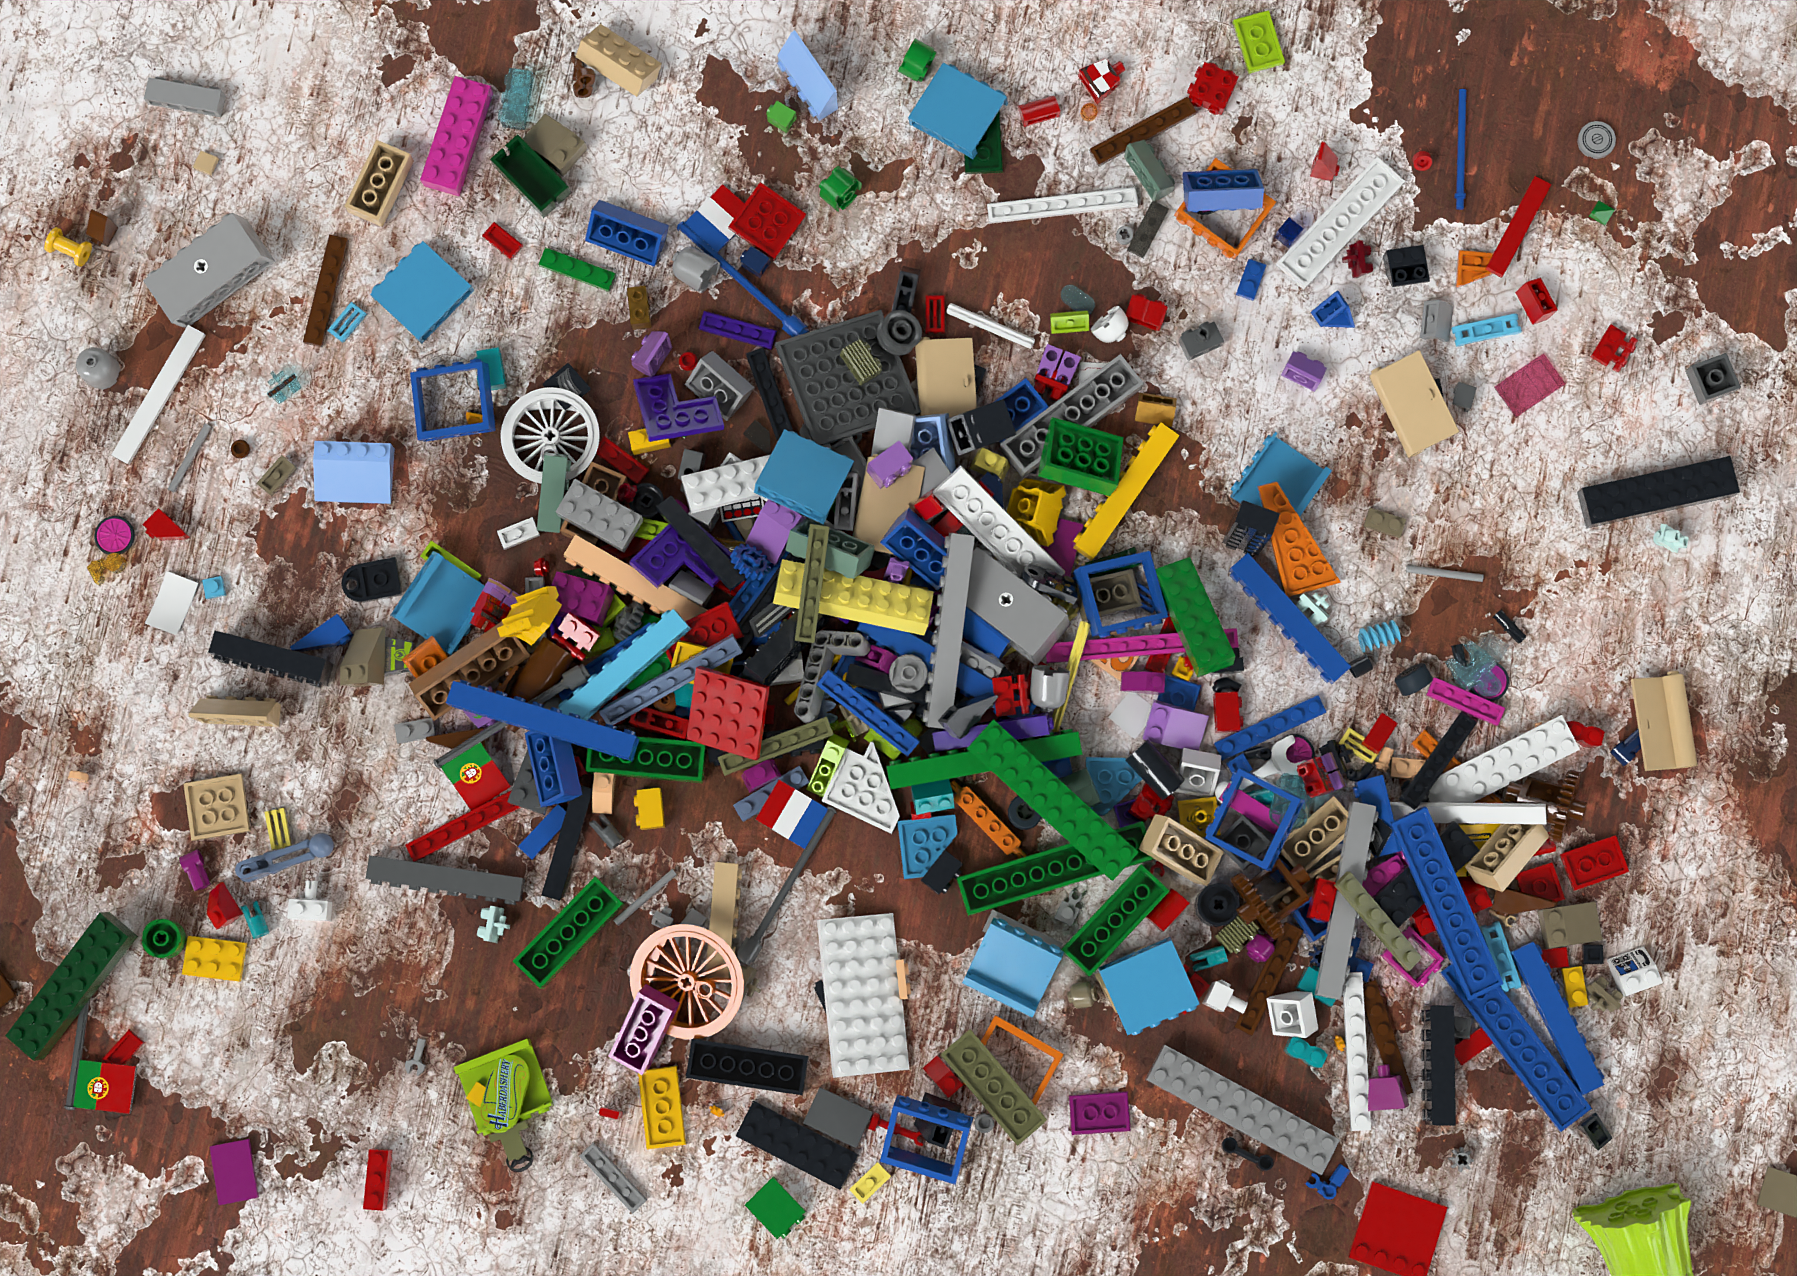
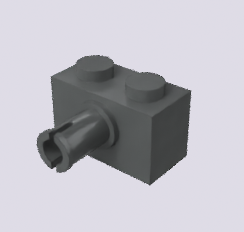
M1215 321L1212 323L1204 322L1198 326V329L1194 331L1189 329L1181 334L1179 343L1188 361L1223 345L1224 340Z

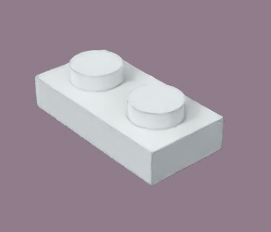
M533 517L497 531L504 550L540 536Z

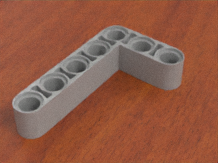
M825 630L816 633L815 642L811 645L794 709L795 714L805 724L816 721L825 691L816 684L825 672L831 669L834 655L865 656L869 653L871 645L860 633Z

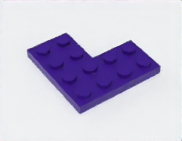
M671 374L633 379L635 393L649 442L724 430V423L716 396L678 402Z
M670 524L630 560V565L657 589L683 564H686L712 588L720 581ZM697 524L731 561L730 555L732 553Z

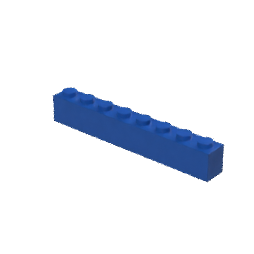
M1249 553L1230 568L1229 572L1231 574L1229 575L1233 581L1239 582L1244 587L1242 589L1244 593L1256 600V606L1262 612L1265 610L1269 615L1268 619L1270 622L1282 629V635L1287 640L1291 639L1295 644L1294 648L1308 658L1307 662L1312 668H1317L1321 672L1320 677L1326 683L1330 682L1332 685L1351 668Z
M1528 942L1511 950L1512 959L1575 1087L1582 1095H1585L1605 1085L1603 1073L1594 1064L1596 1060L1593 1053L1588 1051L1585 1046L1587 1041L1584 1035L1579 1033L1576 1028L1578 1023L1573 1015L1570 1016L1567 1010L1569 1008L1568 1002L1564 997H1561L1558 991L1560 986L1555 979H1552L1550 975L1551 968L1541 957L1543 953L1540 946L1534 942Z

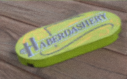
M506 1055L501 1057L491 1068L479 1112L481 1122L491 1132H506L518 1122L530 1080L529 1068L526 1062L518 1056Z

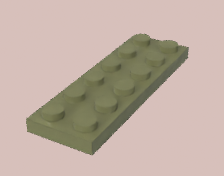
M971 1029L940 1054L1017 1146L1047 1121L1045 1116Z

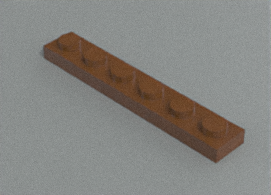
M1185 97L1090 148L1089 151L1099 167L1125 153L1128 144L1142 140L1146 142L1196 115L1197 112L1189 98Z
M329 234L303 338L304 344L323 348L349 242L348 238Z
M1287 922L1283 925L1284 933L1274 943L1275 951L1265 962L1246 1001L1248 1005L1244 1013H1240L1234 1025L1235 1028L1251 1036L1268 1005L1267 998L1272 996L1303 933V930Z
M1373 980L1364 983V1011L1382 1065L1389 1064L1390 1075H1400L1406 1095L1412 1094L1414 1092L1377 982Z

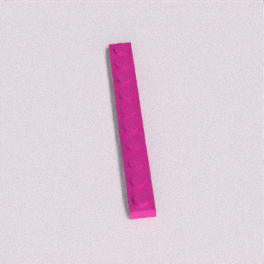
M1237 628L1223 629L1231 647L1238 648ZM1178 633L1086 640L1080 661L1183 653L1186 651ZM1074 641L1055 643L1046 654V664L1068 662Z

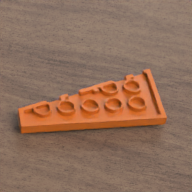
M1274 481L1257 486L1262 507L1280 513L1270 540L1283 592L1290 597L1341 583L1278 482Z

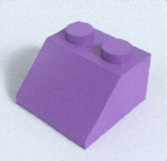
M1293 351L1281 376L1315 392L1327 367H1324V364L1318 360L1312 361L1308 359L1307 355L1297 351L1296 353Z

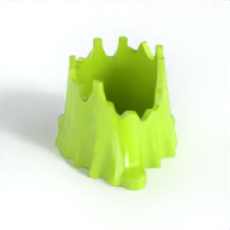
M1678 1183L1625 1190L1619 1196L1606 1198L1603 1203L1582 1205L1572 1210L1574 1220L1590 1235L1598 1247L1611 1276H1686V1274L1687 1276H1694L1687 1230L1691 1200L1683 1196Z

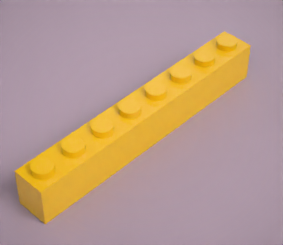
M1160 423L1158 426L1153 425L1148 432L1150 437L1147 442L1143 440L1137 448L1140 451L1136 457L1132 456L1126 464L1129 466L1126 472L1121 471L1119 474L1117 488L1111 496H1107L1108 498L1104 503L1100 502L1094 510L1097 512L1094 518L1089 517L1084 524L1086 529L1083 534L1079 532L1073 540L1076 543L1073 548L1092 561L1179 437L1177 433L1163 423Z

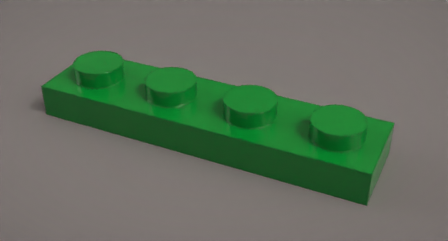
M546 247L538 264L539 267L607 292L610 291L616 276L611 271Z

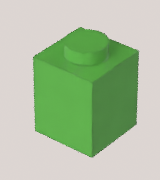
M776 101L774 105H770L766 112L768 122L786 133L797 118L794 110L779 101Z

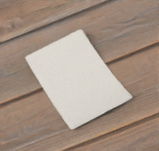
M167 571L145 624L177 635L189 610L198 583Z

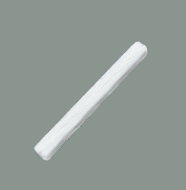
M952 303L947 308V314L1029 349L1034 345V338Z

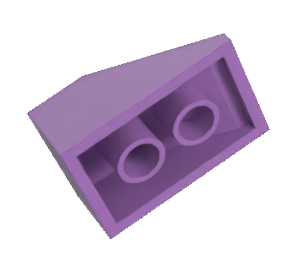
M652 331L650 335H646L641 343L643 346L639 351H635L631 358L633 367L648 377L655 376L672 349L668 333L662 331Z
M768 499L761 509L745 544H749L750 547L756 546L757 551L762 550L761 554L767 555L766 559L777 565L785 553L790 530L808 517Z
M1153 699L1142 738L1161 745L1199 751L1209 715Z

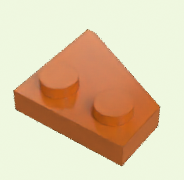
M1459 250L1456 287L1459 288L1492 275L1493 273L1485 270L1493 253Z

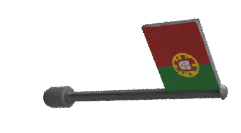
M584 664L576 665L562 674L563 679H561V682L527 703L537 702L542 704L564 689L570 688L573 691L586 683L591 675ZM497 721L438 759H434V765L443 770L471 811L511 787L481 743L484 739L507 726V723Z
M89 1000L78 1016L67 1100L64 1108L69 1111L75 1108H85L131 1114L138 1066L81 1060Z

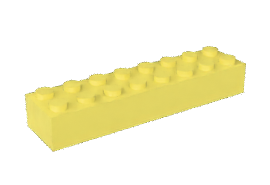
M782 559L773 604L799 609L805 564ZM824 568L818 613L925 635L929 624L934 591L859 575L854 579L846 578L841 573Z

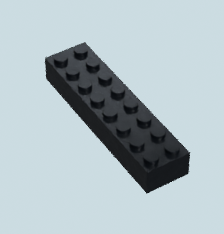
M1731 456L1584 487L1577 492L1585 526L1588 529L1731 498L1739 494L1740 489Z

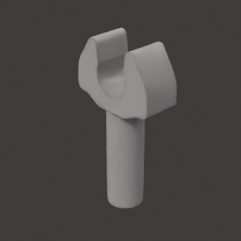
M418 1038L413 1059L405 1063L407 1073L411 1072L412 1065L414 1064L418 1066L417 1076L424 1072L426 1065L422 1063L421 1057L426 1040Z

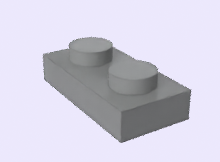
M432 718L394 725L397 744L424 740L426 737L436 735Z

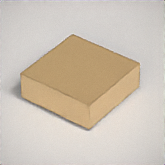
M200 150L193 168L211 176L219 159Z

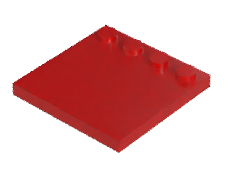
M1371 1181L1348 1257L1401 1276H1427L1448 1207Z

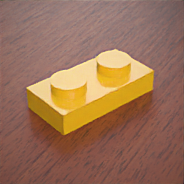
M1582 966L1561 969L1566 1001L1569 1008L1588 1005Z

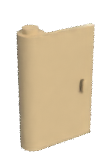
M921 337L919 343L915 346L920 416L949 413V418L976 409L972 338L930 340L929 337Z
M1420 350L1383 369L1378 367L1371 371L1372 374L1369 378L1408 458L1414 457L1425 451L1426 448L1459 433V429Z
M873 454L867 460L852 537L874 545V551L893 554L880 541L903 512L910 508L915 513L914 503L919 499L925 467L912 465L911 470L903 477L899 475L895 479V483L890 487L886 488L884 486L880 489L867 473L868 463L878 456V454Z
M1679 671L1667 672V676L1631 679L1645 771L1698 766L1683 674H1679Z

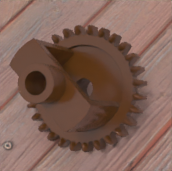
M1568 770L1565 775L1566 778H1564L1566 784L1563 783L1562 785L1527 776L1524 785L1510 782L1505 796L1506 801L1518 804H1546L1547 822L1555 824L1550 826L1554 829L1550 830L1549 839L1559 844L1563 843L1571 818L1583 821L1587 802L1576 800L1581 772ZM1529 796L1534 797V798H1538V799H1542V800H1545V801L1553 802V803H1556V804H1560V805H1555V804L1547 803V802H1544V801L1536 800V799H1533V798H1529Z
M1280 859L1276 860L1272 871L1264 869L1251 879L1247 878L1243 873H1238L1231 878V883L1244 904L1238 907L1236 911L1246 925H1249L1256 919L1270 937L1277 939L1284 933V927L1280 921L1309 901L1308 895L1301 886L1311 880L1301 864L1288 871ZM1276 870L1279 871L1299 897L1288 906L1284 901L1279 903L1277 906L1281 911L1277 914L1269 912L1272 907H1266L1265 903L1267 900L1262 901L1260 899L1262 894H1256L1258 888L1252 889Z

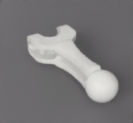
M1289 735L1273 744L1271 758L1253 774L1261 778L1274 774H1280L1288 778L1297 776V766L1307 760L1295 764L1287 759L1286 750L1295 743L1294 736ZM1243 778L1239 789L1244 791L1254 782ZM1222 781L1215 789V797L1221 804L1222 801L1218 798L1232 781Z

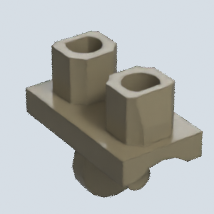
M843 705L839 706L854 737L872 729Z
M740 965L744 979L743 1001L746 993L747 996L752 997L754 991L760 993L761 989L757 988L760 980L754 978L758 970L750 966ZM729 983L726 989L730 994L732 991V983Z
M1603 977L1598 978L1585 987L1586 991L1591 994L1588 999L1593 1003L1591 1006L1593 1011L1599 1008L1602 1012L1606 1009L1613 1012L1621 1007L1620 1001L1623 998V994L1616 989L1610 994L1607 993L1605 988L1609 983Z

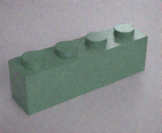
M545 452L537 531L560 533L564 519L556 514V510L564 498V491H568L569 479H566V472H570L571 460H568V455Z

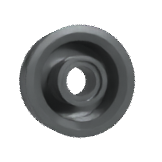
M903 310L890 312L877 328V338L880 345L893 355L908 354L919 343L922 336V329L918 320L912 314Z

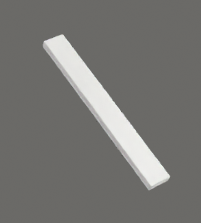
M1136 187L990 203L987 204L989 224L1138 207Z
M189 325L186 327L111 454L113 457L130 465L206 335Z
M1390 802L1394 820L1415 811L1404 802ZM1421 802L1417 809L1424 806L1427 807L1433 823H1451L1455 821L1456 823L1547 824L1546 804Z

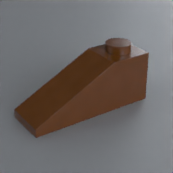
M484 728L426 737V741L452 750L484 730ZM486 738L483 741H481V743L489 753L488 741Z
M1506 888L1503 892L1496 890L1491 909L1496 910L1497 915L1507 917L1508 914L1512 915L1557 906V901Z

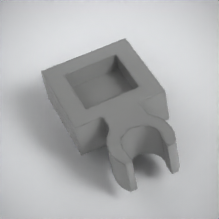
M1073 890L1069 893L1068 903L1062 900L1054 919L1071 927L1080 910L1075 905L1082 898V894H1080L1079 898L1074 900L1072 898Z

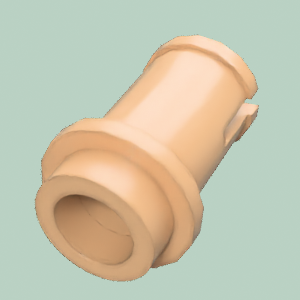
M1388 747L1382 748L1378 762H1375L1376 770L1386 773L1390 769L1389 763L1394 753L1393 749Z

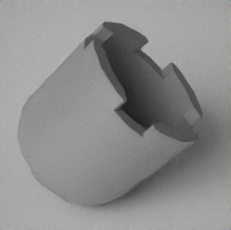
M693 246L685 247L680 252L677 251L672 258V261H674L672 267L674 275L700 293L706 291L711 285L709 282L712 275L716 276L720 268V262Z
M96 347L87 348L79 354L76 360L77 372L89 386L104 390L117 382L116 379L120 372L119 362L105 350Z
M1034 665L1030 685L1031 702L1040 707V710L1044 712H1052V709L1061 707L1065 703L1070 670L1058 667L1057 671L1050 670L1049 665Z

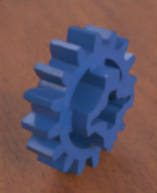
M740 544L735 547L730 555L732 558L730 562L735 564L733 568L739 569V574L743 573L745 578L751 577L753 581L756 578L759 581L765 578L771 569L769 566L771 562L766 560L767 555H762V550L757 551L756 546L750 547L749 544L745 546Z

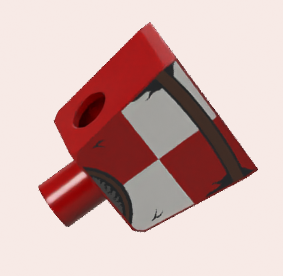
M1103 59L1079 69L1078 77L1098 105L1120 85L1121 79L1118 75L1125 71V67L1121 61L1111 65L1107 59Z

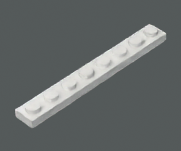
M1349 972L1343 984L1346 985L1343 1008L1350 1130L1364 1131L1371 1130L1370 1111H1368L1369 1081L1362 972Z

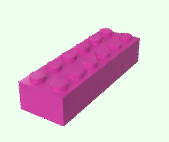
M454 76L420 178L424 187L460 196L493 96L491 86Z

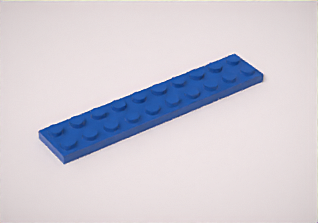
M1424 806L1390 822L1466 999L1470 1001L1503 985L1504 983L1427 807Z
M1451 964L1439 972L1559 1132L1565 1130L1592 1109L1500 986L1469 1001L1464 995Z

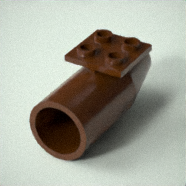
M543 636L524 667L521 668L517 665L510 667L505 674L506 680L503 684H498L494 693L501 691L508 694L507 697L512 699L515 696L521 697L527 703L559 683L563 678L562 674L568 671L575 658L569 652ZM510 724L505 726V728L514 733L520 729V727Z

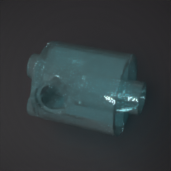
M1284 773L1275 785L1305 800L1291 829L1294 830L1306 824L1312 798L1306 794L1302 777ZM1273 792L1269 818L1279 827L1291 801Z

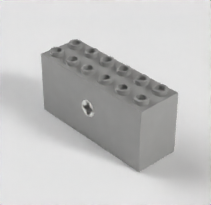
M234 213L226 214L222 217V221L210 226L205 234L194 238L192 244L180 249L176 256L164 261L159 269L151 271L147 275L148 277L143 280L171 323L184 328L188 325L191 326L275 262L247 219Z
M976 547L972 554L966 607L1010 640L1011 647L1032 663L1038 665L1071 625L1068 619L1069 616L1066 614L1067 610L1059 604L1055 606L1051 603L1052 599L1046 594H1039L1036 591L1037 589L1022 581V577L1017 572H1010L1006 569L1007 565L999 559L998 561L992 558L993 555L985 548L981 550Z

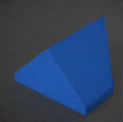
M1339 291L1334 292L1311 311L1320 327L1355 328L1349 305Z

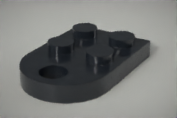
M396 557L353 565L345 571L342 577L341 585L343 592L349 599L358 603L403 595ZM351 580H355L357 583L354 590L347 589V583Z
M1029 564L1024 567L1021 576L1027 584L1039 591L1075 604L1078 599L1076 582L1071 577L1061 576L1052 569H1044L1036 565Z

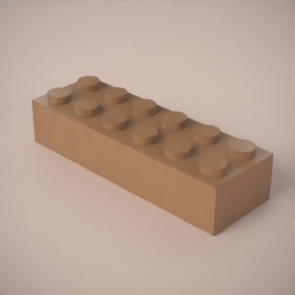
M502 621L408 684L414 696L433 721L454 708L446 704L453 681L460 682V680L470 682L472 687L478 688V685L485 687L505 674L510 667H514L530 657L518 637H500L497 628L503 626Z

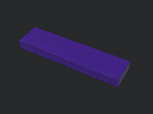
M706 311L703 312L699 326L700 331L772 350L777 333L776 330Z

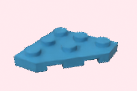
M1086 757V767L1102 801L1101 804L1091 809L1099 816H1105L1114 805L1142 780L1125 761L1126 758Z
M955 815L897 821L904 879L923 877L941 853L949 846L957 835Z

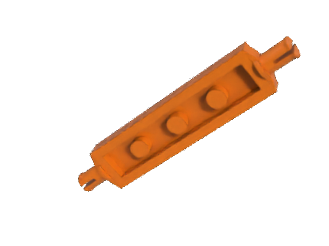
M955 780L950 783L951 788L956 793L954 801L1007 855L1014 853L1019 859L1027 856L1019 848L1022 841L969 786L961 788Z

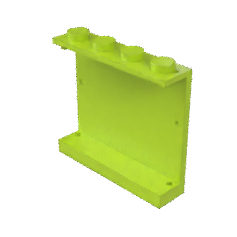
M530 1039L522 1040L453 1067L456 1075L458 1074L467 1097L476 1082L486 1087L491 1068L499 1058L506 1055L518 1056L526 1062L530 1071V1080L519 1116L520 1121L532 1118L531 1114L537 1111L539 1115L550 1111L549 1107L554 1105ZM468 1100L478 1128L477 1134L483 1133L486 1136L494 1133L489 1131L481 1122L479 1115L480 1107Z

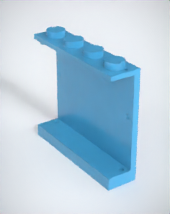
M942 63L909 115L908 120L911 126L974 159L977 154L976 146L1002 105H1008V100L1005 93L1001 90L995 91L986 82H979L971 74L958 71V68L954 65Z
M422 241L412 248L411 253L407 257H403L399 261L398 266L394 270H390L386 274L381 284L378 283L373 287L370 295L422 344L472 294L474 289Z
M784 429L755 483L754 493L824 524L848 473L852 471L854 460H851L846 455L834 452L831 448L818 445L811 439H805L793 431Z
M1275 432L1273 436L1268 435L1262 443L1265 445L1263 450H1257L1252 458L1254 463L1251 467L1248 465L1241 473L1244 476L1240 482L1236 480L1230 490L1233 492L1230 497L1240 504L1244 500L1262 507L1257 486L1276 481L1300 517L1332 470L1328 467L1322 469L1278 439Z
M433 551L390 615L425 639L433 636L441 648L451 655L452 652H456L460 647L462 637L466 636L471 630L470 622L474 616L471 609L473 606L475 607L476 601L485 586L444 559L442 555Z
M993 918L962 983L1033 1018L1037 1006L1063 957L1064 951L1057 945H1049L1043 942V939L1038 936L1027 934L1020 927L1014 928L1008 925L1001 918Z
M1171 937L1098 967L1127 1035H1137L1143 1031V1028L1148 1026L1150 1028L1156 1027L1161 1024L1160 1021L1167 1018L1172 1020L1179 1016L1178 1013L1185 1010L1186 1012L1193 1011L1200 1004Z

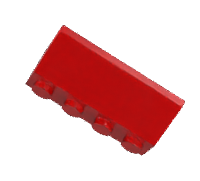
M1471 876L1457 877L1473 914L1493 906L1483 885L1475 883ZM1424 903L1409 917L1415 932L1420 937L1436 931Z

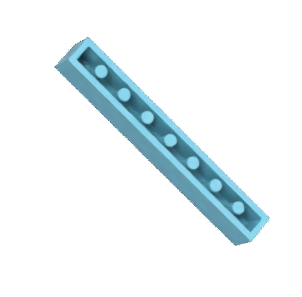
M674 609L671 611L667 610L662 614V619L658 623H652L646 629L647 632L642 637L640 635L631 642L632 645L628 649H622L613 662L609 661L602 667L603 671L598 675L594 674L588 679L589 683L587 685L579 687L573 692L574 696L561 702L558 707L562 710V714L569 715V713H574L581 716L580 719L586 721L690 631V626Z

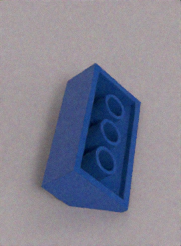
M1257 169L1183 172L1182 174L1184 202L1187 211H1235L1237 209L1254 210L1262 208L1264 186Z
M599 199L591 210L585 241L655 267L666 241L669 225Z
M908 508L895 520L880 543L903 562L909 561V567L937 591L941 588L940 577L944 575L945 570L942 567V559L947 553V548H944L945 538Z
M966 607L962 639H965L969 645L979 651L992 653L1001 660L1011 648L1010 640Z
M533 731L524 733L540 806L546 807L581 796V785L571 743Z
M1383 775L1354 783V797L1358 798L1359 803L1376 806L1378 817L1391 828L1390 822L1394 821ZM1393 830L1379 857L1401 851Z

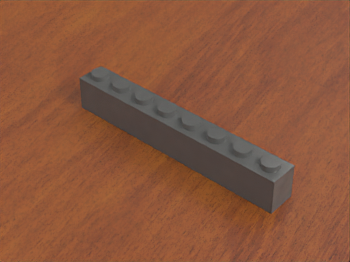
M370 855L365 879L371 880L370 884L382 885V882H388L390 887L401 888V885H408L410 890L420 891L422 887L428 888L430 893L439 894L440 890L447 891V895L458 897L459 893L466 894V898L478 899V896L486 897L485 901L497 902V899H503L505 904L516 905V902H522L525 879Z

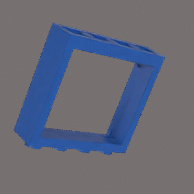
M473 359L467 364L454 362L452 366L448 367L446 365H435L434 369L428 370V368L423 367L417 368L416 372H410L417 440L428 442L496 431L488 363L481 361V359ZM477 369L483 422L427 431L421 378Z
M1150 551L1089 564L1074 570L1088 623H1090L1092 637L1099 636L1100 638L1111 636L1110 633L1115 631L1117 634L1128 632V628L1134 627V630L1145 628V624L1151 623L1152 626L1162 624V620L1168 618ZM1142 563L1156 614L1102 627L1088 575Z
M1238 768V771H1235L1231 777L1232 783L1230 787L1223 793L1222 798L1224 800L1221 806H1218L1214 812L1215 818L1213 823H1210L1205 833L1207 835L1205 839L1265 870L1272 871L1305 800L1245 769ZM1243 778L1291 801L1263 861L1216 837Z
M897 1095L892 1108L880 1162L956 1185L974 1117L951 1111L944 1107H938L928 1102L918 1101L908 1096ZM898 1113L963 1131L955 1164L952 1165L891 1146Z

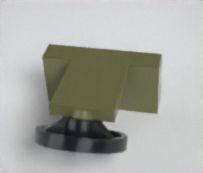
M528 1120L516 1124L506 1132L488 1135L491 1143L501 1140L507 1155V1166L513 1172L527 1170L534 1160L532 1151L525 1147L519 1133L530 1127ZM527 1151L530 1152L531 1158L525 1156L526 1154H528ZM525 1161H529L528 1164L522 1168H514L517 1164H522Z

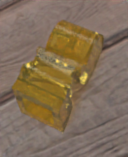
M111 553L107 556L106 560L101 558L100 560L91 561L87 569L94 582L101 586L105 581V577L102 574L103 570L108 569L115 574H119L125 569L127 562L120 554Z

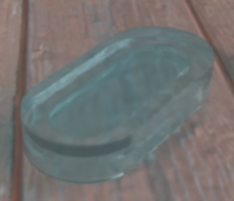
M1066 285L1062 289L1061 299L1075 311H1088L1089 315L1094 311L1095 302L1093 298L1074 285Z

